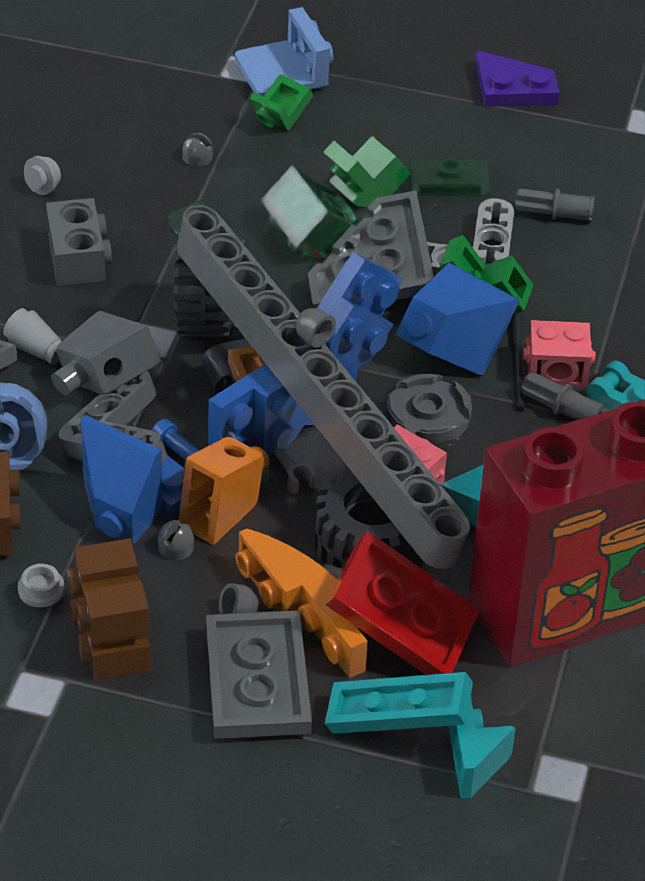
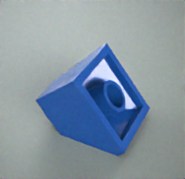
M448 263L413 296L395 335L429 354L479 375H484L520 300L467 271Z
M85 415L80 420L83 478L95 528L102 530V532L110 537H116L120 540L131 538L132 545H134L163 512L161 449Z

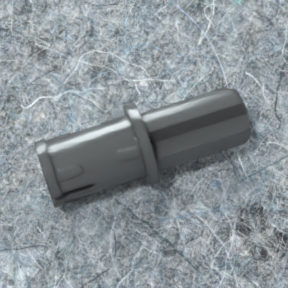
M519 189L516 194L515 209L552 215V220H556V217L591 222L595 197L560 193V189H556L555 193Z
M528 373L521 386V392L524 395L553 408V414L557 416L563 414L572 419L580 420L605 412L604 404L574 391L572 385L566 384L562 386L537 373Z

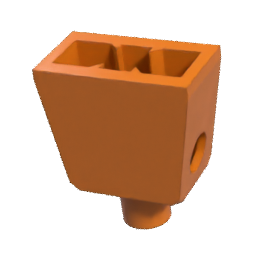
M225 437L188 456L185 463L178 521L189 525L194 535L212 545L216 544L256 505L262 472L270 464L267 453L258 446L249 447L233 437Z

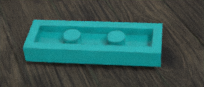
M466 672L334 682L325 725L332 734L465 725L473 682Z

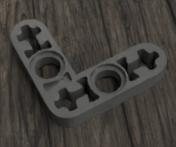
M148 371L143 372L109 393L99 394L59 430L58 436L68 457L83 461L80 420L87 415L161 449L162 464L164 463L167 453L159 433L126 425L156 397V390Z

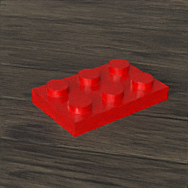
M368 531L358 539L326 603L327 607L425 675L453 672L480 609Z

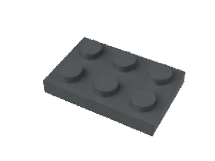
M300 611L206 615L214 739L311 734L312 719Z

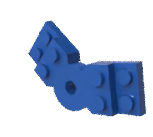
M352 252L317 308L324 310L335 318V330L325 344L353 379L356 380L358 368L369 362L374 354L383 348L387 341L388 333L394 324L385 319L382 314L396 300L399 292L398 289L404 279L393 271ZM266 364L209 399L208 446L225 437H233L249 447L258 446L262 448L269 457L276 449L287 448L296 439L304 425H314Z

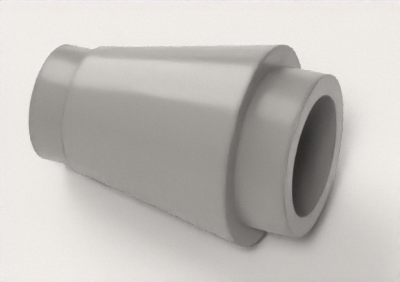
M21 308L13 313L3 330L4 336L8 338V343L15 344L17 349L47 361L51 365L57 364L60 361L56 352L57 345L62 340L33 310L28 312Z

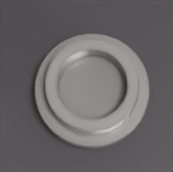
M35 156L28 159L24 165V178L32 191L39 195H47L55 190L60 182L61 173L53 159Z
M35 564L28 567L18 582L19 597L24 603L33 607L51 606L62 598L65 591L62 576L53 566L48 564Z

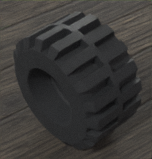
M176 250L174 327L178 336L229 338L234 329V323Z
M347 469L345 475L337 473L331 477V483L323 485L320 490V496H317L315 520V548H317V556L321 562L344 568L358 539L368 531L419 567L420 561L423 560L350 469Z

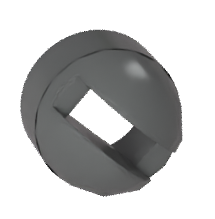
M193 133L187 137L182 146V159L186 164L199 167L205 166L212 161L213 146L209 137L203 133Z
M318 308L302 311L296 322L298 335L315 348L323 346L331 338L336 326L335 318Z
M172 520L161 527L158 534V551L163 557L169 560H182L192 554L194 550V535L189 525L178 520ZM171 537H174L172 543L168 541Z
M229 583L223 588L219 598L220 614L255 613L258 610L259 601L251 588L234 583Z

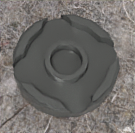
M417 374L402 379L395 385V390L391 394L389 393L386 405L387 419L393 427L398 424L420 438L428 440L431 444H441L456 439L467 430L472 415L471 398L463 386L453 381L452 385L449 382L443 381V376Z

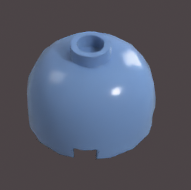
M0 383V452L9 451L10 470H22L32 463L45 444L47 438V415L42 403L28 389L17 384Z

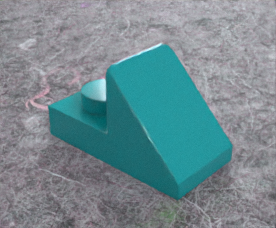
M470 697L466 724L448 726L461 799L471 798L508 761L512 755L515 736L514 726L483 728L481 709H473Z

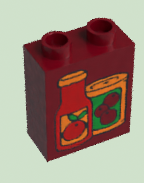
M645 400L628 402L616 409L557 427L541 428L530 435L485 448L468 602L480 609L477 617L509 668L645 623Z

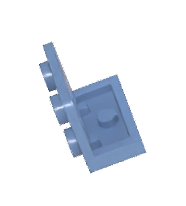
M303 7L289 10L288 40L235 52L236 64L253 92L262 97L279 74L310 88V90L328 86L329 64L333 63L334 59L331 44L323 39L319 33L316 21H311Z

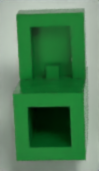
M373 136L353 156L335 141L324 151L327 157L334 163L329 168L334 174L329 182L350 201L360 207H368L376 198L391 195L411 175L400 160Z
M464 235L449 241L439 265L441 269L448 263H451L519 299L520 301L514 314L524 311L533 288V283L512 255L485 265Z

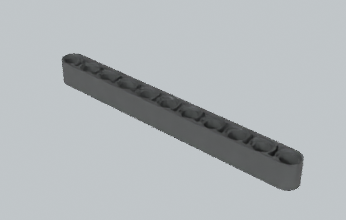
M197 205L187 208L183 213L176 244L179 256L420 558L434 568L446 569L455 565L470 530V522L467 516L326 344L315 348L298 335L296 322L300 315L299 311L221 216L207 206Z

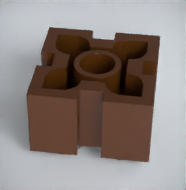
M131 538L74 547L75 567L67 568L71 595H77V598L69 599L73 626H79L80 632L84 633L78 634V646L82 663H91L94 680L151 671L150 644L148 640V634H150L149 607L142 580L139 579L138 565Z

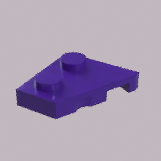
M476 51L475 66L484 107L558 105L560 92L554 70Z

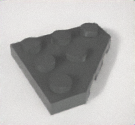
M416 191L376 198L367 208L368 214L357 226L352 224L333 245L331 255L322 264L317 262L308 272L314 309L318 307L352 252L393 271L404 279L398 289L399 292L396 300L415 296L434 277Z

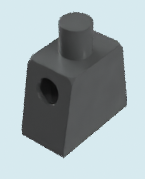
M98 311L57 345L56 352L62 368L53 373L51 379L55 388L64 396L69 395L79 387L99 394H106L161 362V359L147 325Z

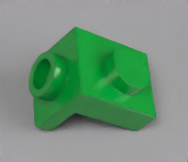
M279 74L263 97L253 93L249 100L256 111L255 117L261 123L270 128L276 125L289 131L313 98V94L310 88Z

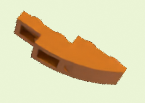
M248 528L239 531V552L235 555L237 566L241 574L245 578L250 577L259 588L264 604L270 609L274 608L275 611L299 610L302 625L308 632L315 633L323 644L326 656L333 664L338 663L349 678L366 670L367 639L355 625L326 606L338 580L310 557L277 539Z

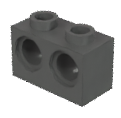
M94 198L46 203L47 232L57 286L106 281L105 264H112L111 245L109 239L102 240V238L107 237L104 213L97 214Z

